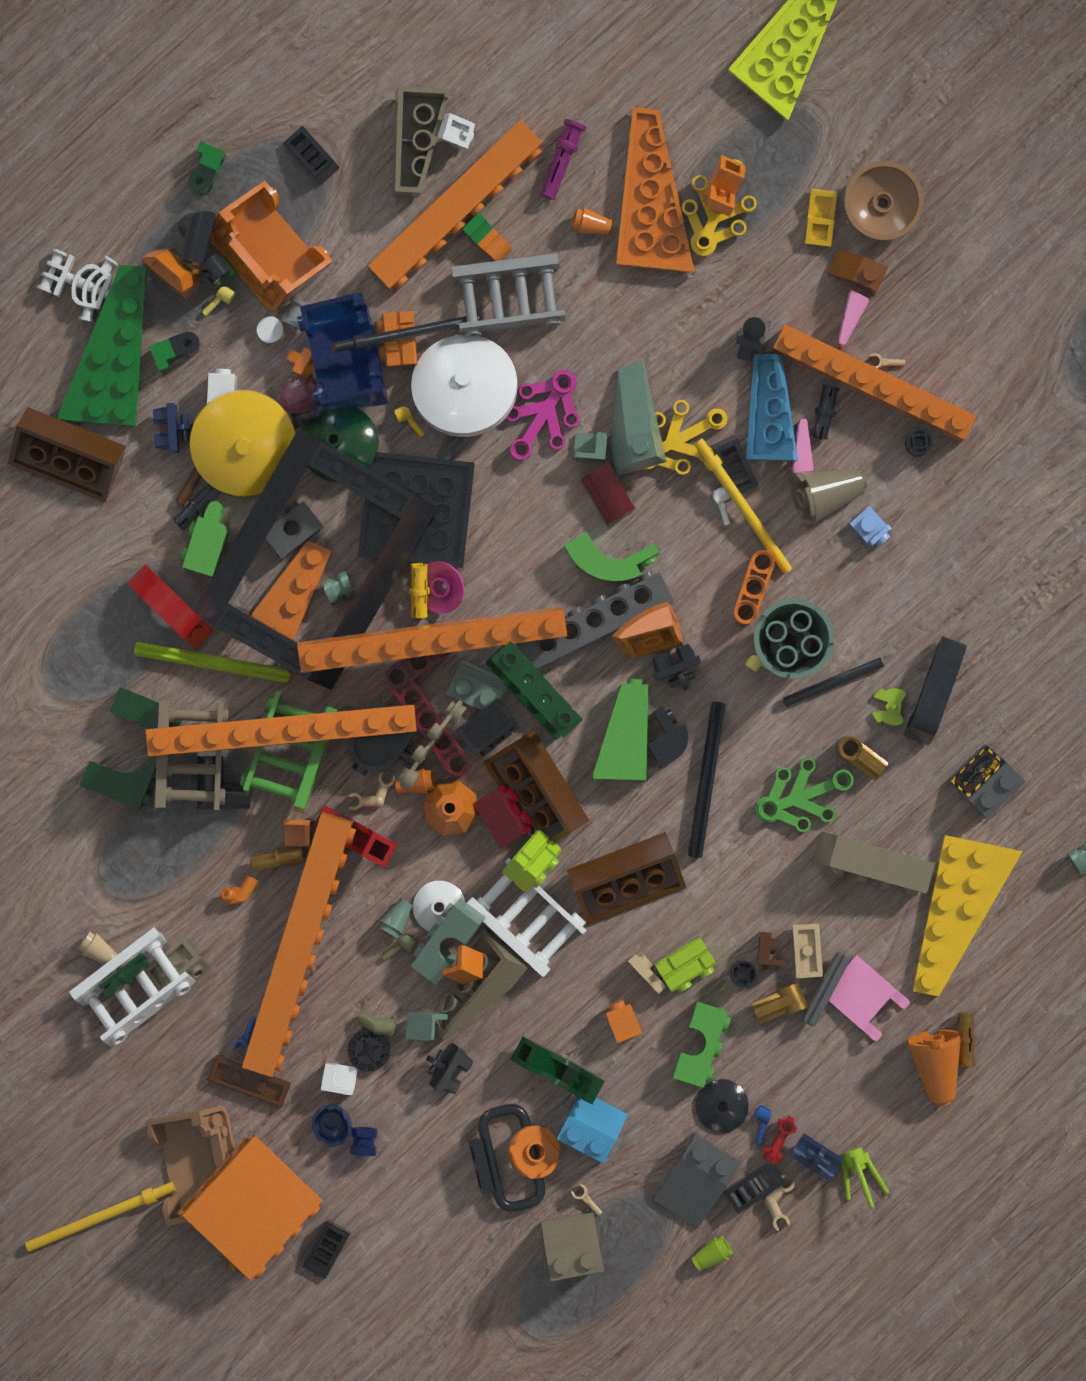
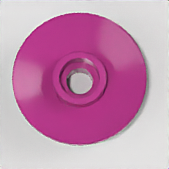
M441 561L427 564V587L430 588V594H427V608L439 614L452 612L459 607L464 597L462 577L448 563ZM442 582L445 583L446 589L443 588Z

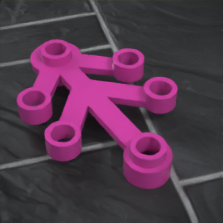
M559 370L553 374L550 381L533 385L525 383L519 388V395L524 400L532 399L535 394L551 393L546 401L520 407L513 406L512 409L518 412L516 418L512 419L507 415L506 419L509 422H516L520 417L537 414L523 438L517 439L511 444V455L516 460L523 461L529 458L532 451L531 443L546 420L551 435V448L554 450L564 448L565 438L561 435L555 409L560 398L566 413L564 424L568 428H575L579 424V416L575 413L571 395L576 389L577 382L575 376L570 371ZM566 379L569 383L566 388L559 387V380ZM529 387L532 389V394L524 396L522 389ZM569 415L576 417L577 421L575 424L567 423L566 419ZM556 437L561 438L563 441L559 447L554 446L552 443ZM520 445L526 448V452L523 455L516 453V448Z

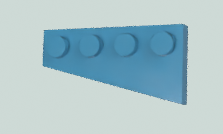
M754 354L746 455L748 460L798 461L783 357L779 354Z

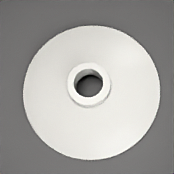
M446 881L427 883L417 892L414 898L413 913L415 919L422 928L430 931L435 923L440 925L445 919L441 916L443 911L439 913L434 909V905L437 902L443 903L445 910L449 903L455 905L460 898L465 901L462 892L452 883Z

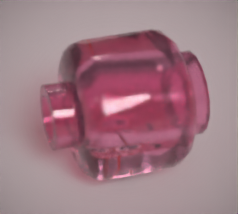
M296 375L282 382L279 386L280 391L276 394L285 411L289 410L291 413L297 414L314 405L315 399L313 395L318 392L311 379L306 381L301 375Z

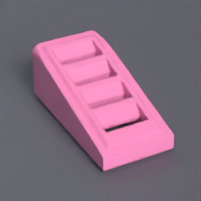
M853 290L848 295L837 345L840 348L845 347L869 303L868 298Z
M806 418L800 419L797 426L795 443L798 461L792 462V474L812 472L814 470L808 423Z

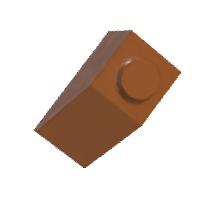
M838 249L827 274L875 296L888 267L864 256Z

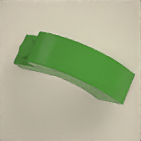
M588 532L564 544L569 557L582 572L594 579L611 583L626 582L640 577L641 572L637 566L641 564L644 568L657 561L655 556L659 554V550L655 543L630 557L612 559L598 551Z

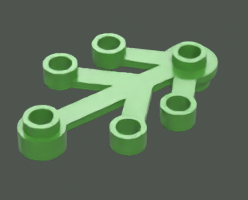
M806 757L800 762V772L790 795L779 799L784 784L791 779V771L786 767H781L775 773L776 780L769 796L763 797L757 802L755 807L756 815L761 821L767 823L779 819L795 826L799 832L808 831L811 827V821L805 816L796 817L783 809L796 806L819 816L823 822H832L836 816L833 808L822 807L808 801V799L834 789L840 791L850 789L854 782L853 775L848 770H838L833 774L832 779L804 789L810 773L816 768L815 760ZM806 760H810L813 763V767L809 771L803 768V763ZM781 770L788 772L786 780L779 778L778 774ZM840 775H844L847 778V783L843 786L837 782ZM767 804L773 806V812L769 815L763 811L764 806ZM828 809L832 812L831 819L826 820L823 818L824 810ZM801 819H805L808 823L807 828L804 830L798 827V822Z

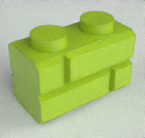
M537 830L505 866L503 874L511 881L514 880L515 884L522 891H527L532 885L537 888L547 877L543 872L546 870L550 873L559 863L556 857L561 852V848L555 842L550 841L549 837L541 830Z
M698 936L654 965L671 992L677 990L678 993H681L692 986L690 980L698 975L703 979L715 971L713 966L717 963L700 936Z

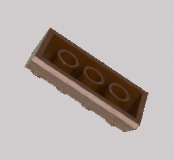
M28 407L16 425L8 464L106 503L121 467L126 446Z
M535 730L483 761L497 785L501 787L507 783L516 792L522 809L530 815L534 829L527 833L529 838L537 830H541L549 837L550 841L556 842L589 822L588 817Z
M666 832L567 869L587 925L687 888Z

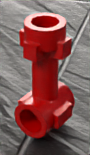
M790 1115L778 1119L776 1124L779 1126V1130L771 1146H765L762 1151L764 1153L762 1158L766 1161H771L774 1165L777 1164L778 1160L781 1161L783 1157L780 1150L787 1136L795 1133L797 1130L794 1117Z

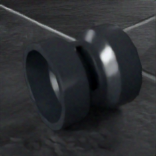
M922 428L914 429L905 439V449L914 457L924 456L933 446L932 435L929 431Z
M739 960L731 966L730 977L737 986L749 987L756 981L757 970L751 962Z

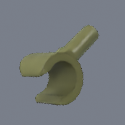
M404 934L394 947L381 956L384 961L388 960L401 947L409 952L417 942V939L410 934Z

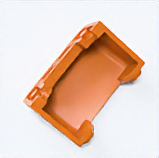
M263 181L217 214L212 227L210 241L267 309L275 311L328 268L332 260L323 247L313 245L308 248L277 212L276 208L279 204L277 191L270 187L266 181Z

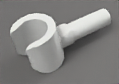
M720 487L713 492L712 496L720 509L724 525H728L730 520L724 502L729 500L730 496L724 487Z

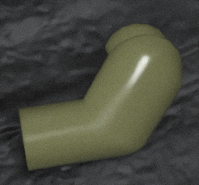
M361 1011L357 1016V1022L375 1034L390 1037L396 1032V1023L390 1018L373 1017L365 1011Z

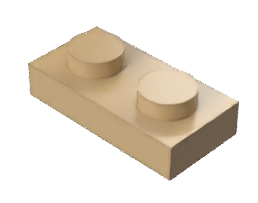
M819 923L792 925L796 978L823 977Z

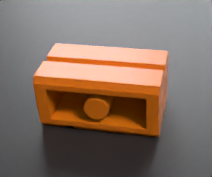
M413 311L382 313V320L377 321L378 333L415 326ZM416 337L384 343L383 347H379L380 363L385 362L386 369L415 367L418 365Z

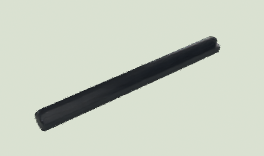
M714 701L711 703L688 855L693 858H702L726 707L723 702Z

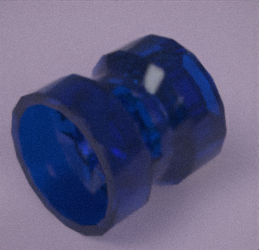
M352 1127L351 1136L354 1138V1141L350 1147V1154L376 1156L377 1147L374 1145V1140L378 1136V1129Z

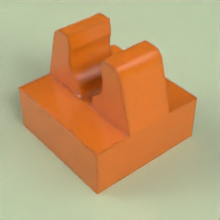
M304 347L301 354L290 350L286 359L295 365L292 371L308 381L320 357L315 352Z

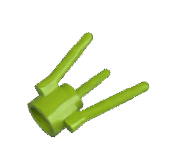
M859 1147L842 1153L844 1161L841 1166L843 1169L846 1200L850 1201L851 1199L848 1169L850 1168L851 1173L857 1172L869 1208L873 1209L874 1203L862 1171L866 1168L865 1163L885 1195L889 1194V1190L871 1162L868 1152L864 1153L863 1148Z

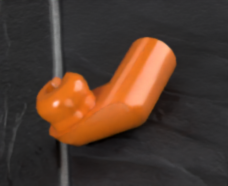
M247 875L241 886L224 888L220 893L221 899L230 905L246 902L257 885L258 880Z

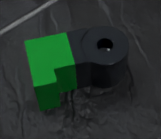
M217 254L210 257L199 268L216 291L237 274L221 255L218 256Z
M187 331L153 344L149 348L160 373H164L170 370L169 362L183 356H195L200 351L201 345L197 335Z

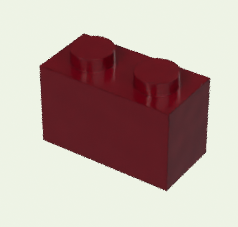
M507 783L473 803L500 849L534 829L530 815L522 809L516 792Z

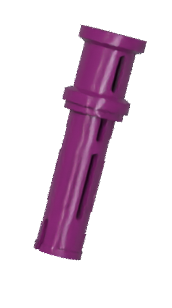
M565 119L563 122L565 124L560 140H556L555 143L558 149L540 192L541 196L551 200L556 199L571 156L578 151L577 144L580 136L587 128L569 119Z

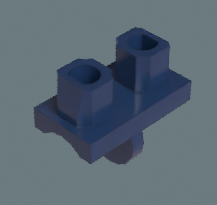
M167 403V407L153 409L154 424H168V433L154 434L156 449L180 453L178 431H181L182 441H189V431H191L193 424L189 423L188 414H180L181 424H178L177 405L175 403Z
M805 1133L802 1134L789 1155L829 1182L844 1161L842 1157Z

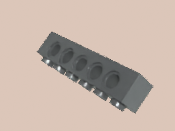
M650 571L638 577L639 583L631 587L629 583H626L614 589L616 594L609 598H606L604 594L591 601L593 606L585 610L580 606L567 613L569 618L565 619L566 626L574 625L578 629L576 638L571 640L565 637L552 638L555 645L550 651L540 649V640L517 643L522 654L538 670L618 630L639 613L667 601L672 603L674 600L660 572L654 575L653 571ZM639 589H643L649 594V600L644 604H639L634 599V593ZM615 601L622 602L625 605L624 614L620 616L612 614L610 605ZM591 613L599 614L602 619L601 625L596 628L590 627L586 622L587 616Z

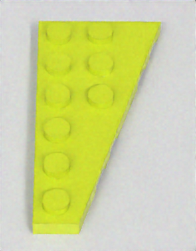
M787 0L728 69L734 77L787 122L838 0Z

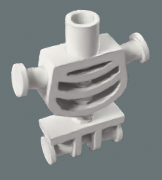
M53 248L52 252L54 254L52 259L46 263V265L50 266V270L48 273L42 272L44 278L41 285H37V288L51 294L52 291L50 289L55 281L57 285L53 295L60 298L66 282L70 285L72 284V299L78 306L84 308L82 316H79V320L94 323L95 320L92 319L94 310L101 311L114 280L110 272L114 266L119 264L105 255L104 259L106 260L101 268L94 264H87L75 276V274L70 272L76 258L69 254L65 266H61L63 258L67 257L68 254ZM56 269L62 271L60 278L54 276ZM94 271L87 279L82 278L87 272ZM102 274L103 276L94 283V280ZM78 287H79L80 289L82 288V300H83V302L78 299V295H77V289H78ZM88 292L92 293V304L88 302Z

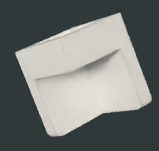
M326 1062L321 1090L353 1095L358 1069L352 1066Z

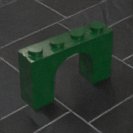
M120 687L110 712L140 724L145 730L158 728L159 702ZM174 720V723H169V727L181 726L182 720ZM157 756L148 757L147 761L139 769L128 773L118 772L96 762L89 761L80 786L141 810L143 805L148 806L153 794L149 790L152 782L156 781Z

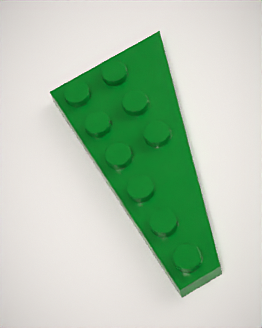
M119 266L57 419L136 426L148 267Z

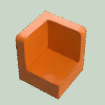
M284 819V846L311 847L312 820Z
M465 945L459 946L456 966L444 969L443 976L461 984L483 979V953Z

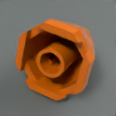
M460 781L437 783L434 786V790L430 791L423 800L426 823L443 836L466 833L479 816L473 805L477 801L476 794ZM448 803L454 804L455 810L453 813L446 812L445 806Z

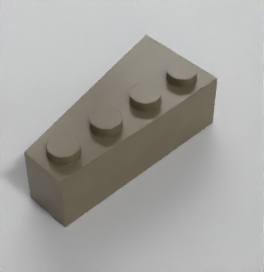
M398 86L395 92L392 197L418 198L420 196L451 89Z
M821 832L813 860L814 863L828 866V872L844 876L845 871L854 874L853 879L868 883L869 878L878 880L877 886L891 890L894 885L903 887L902 893L916 897L918 892L927 894L935 863L826 832Z

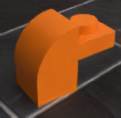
M723 155L720 156L704 190L702 202L706 203V207L714 213L730 217L734 210L735 194L744 180L745 165Z

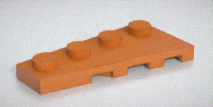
M307 540L252 612V616L295 640L332 551Z

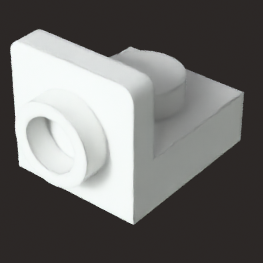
M444 113L437 139L450 143L451 147L455 149H468L474 137L475 123L451 113Z

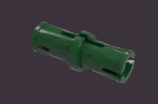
M140 952L124 966H118L114 974L98 984L101 990L104 989L102 991L104 995L110 998L112 994L125 984L130 985L134 977L151 966L149 960L146 961L147 957Z

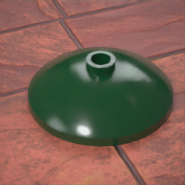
M335 404L327 408L319 419L308 421L305 425L304 430L346 453L345 455L367 468H370L378 452V433L371 418L359 408L348 404ZM338 436V442L331 444L332 437ZM309 465L307 466L316 476L320 477L321 479L333 483H339L333 480L332 478L328 477L327 475L321 473L320 471L314 469L313 467Z

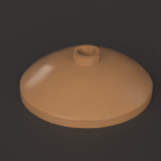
M878 161L862 167L853 175L845 191L844 206L850 223L858 232L874 240L888 241L900 238L914 228L923 211L924 195L920 182L909 169L895 162ZM881 199L885 200L887 207L880 208L878 201Z

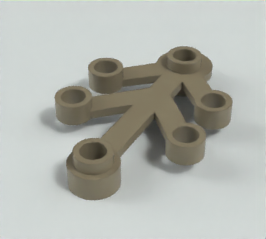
M461 700L457 704L452 701L443 713L446 716L441 725L435 723L426 736L431 738V740L425 747L419 745L411 758L416 762L410 770L405 767L398 776L399 786L407 791L413 786L420 776V773L415 771L418 765L425 759L449 722L455 726L467 708L462 705L463 702Z

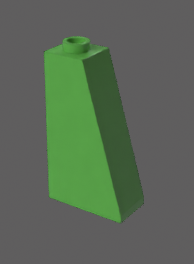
M627 679V684H621L593 772V779L646 780L648 684H643V679Z

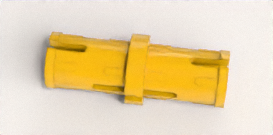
M423 563L411 564V587H409L411 617L418 619L428 617L427 594H430V588L427 587L428 565Z

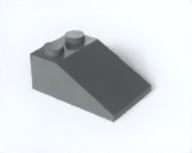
M695 1132L653 1200L698 1228L741 1165V1161Z

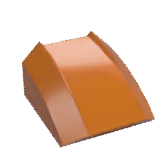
M174 249L155 250L142 257L141 260L145 266L186 301L200 286L199 270L193 269L189 264L180 261V257L175 253Z
M669 601L639 613L612 635L617 647L632 659L684 646L678 619Z

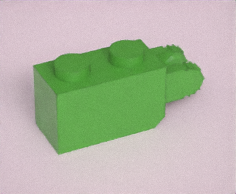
M211 501L207 505L208 508H206L203 518L198 517L196 522L192 521L188 531L191 541L189 547L184 546L180 557V562H183L182 567L184 569L212 578L219 567L229 535L226 526L221 524L224 506L218 501Z

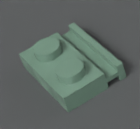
M461 660L446 695L461 700L479 710H483L496 699L501 701L507 687L494 673Z

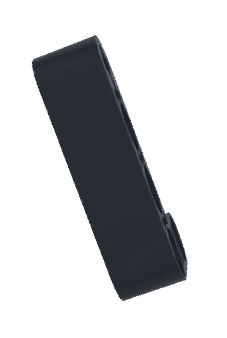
M945 636L940 638L915 710L906 726L905 737L926 745L931 743L941 723L967 645Z

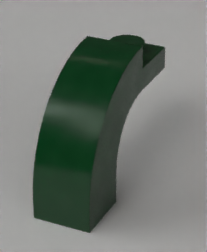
M522 1036L510 1059L592 1105L605 1082L586 1068Z

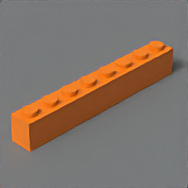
M521 120L518 121L368 265V269L390 292L394 288L397 290L401 289L408 282L407 276L413 270L416 272L421 270L427 264L426 258L432 252L437 254L447 244L445 240L452 233L456 236L466 226L464 223L466 219L471 215L475 217L485 208L483 203L488 198L495 199L504 190L502 185L508 179L514 181L523 172L521 167L528 160L532 163L542 154L540 149L543 147V142Z
M786 324L772 350L775 354L782 355V357L961 443L965 441L976 418V415Z

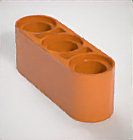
M766 550L754 553L748 564L733 609V618L740 625L751 624L758 615L775 563L773 555ZM758 556L767 557L769 560V567L767 569L760 570L755 566V559ZM749 581H756L760 584L761 591L759 594L751 595L748 593L746 585ZM741 606L750 607L752 610L751 619L742 620L738 616V609Z

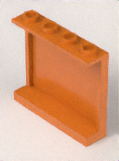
M248 1134L177 1214L194 1227L242 1273L244 1278L251 1281L253 1278L257 1279L266 1269L265 1264L271 1258L274 1259L280 1255L284 1249L283 1244L289 1238H294L301 1231V1224L307 1218H312L319 1211L320 1207L318 1205L323 1200L255 1135Z

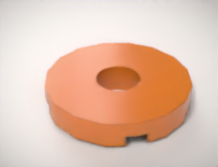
M526 1126L518 1130L511 1138L508 1147L509 1161L519 1175L529 1179L543 1178L551 1174L558 1166L560 1144L556 1136L549 1129L540 1126ZM534 1144L540 1149V1155L535 1160L529 1155V1149Z

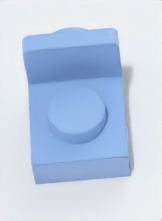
M870 506L849 523L869 547L874 544L878 547L890 537L887 532L892 529L884 523Z

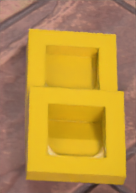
M811 189L805 244L832 245L837 191Z

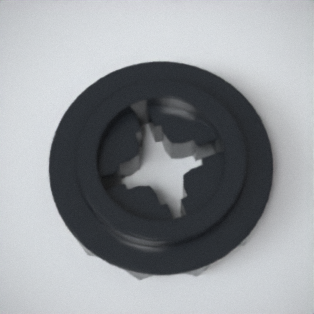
M365 1029L353 1035L349 1041L347 1053L350 1062L355 1068L371 1072L380 1069L387 1062L390 1047L384 1035H378L369 1029ZM363 1040L369 1046L379 1045V1048H376L373 1052L372 1058L374 1061H371V1058L367 1055L358 1056L364 1049Z

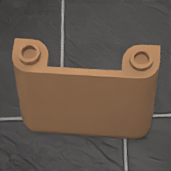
M221 1105L145 1121L148 1139L154 1145L162 1144L169 1182H173L176 1188L172 1196L166 1198L162 1205V1215L165 1218L166 1226L187 1223L177 1212L235 1149L228 1111Z

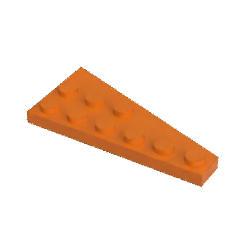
M633 107L616 265L695 274L660 112L657 109Z

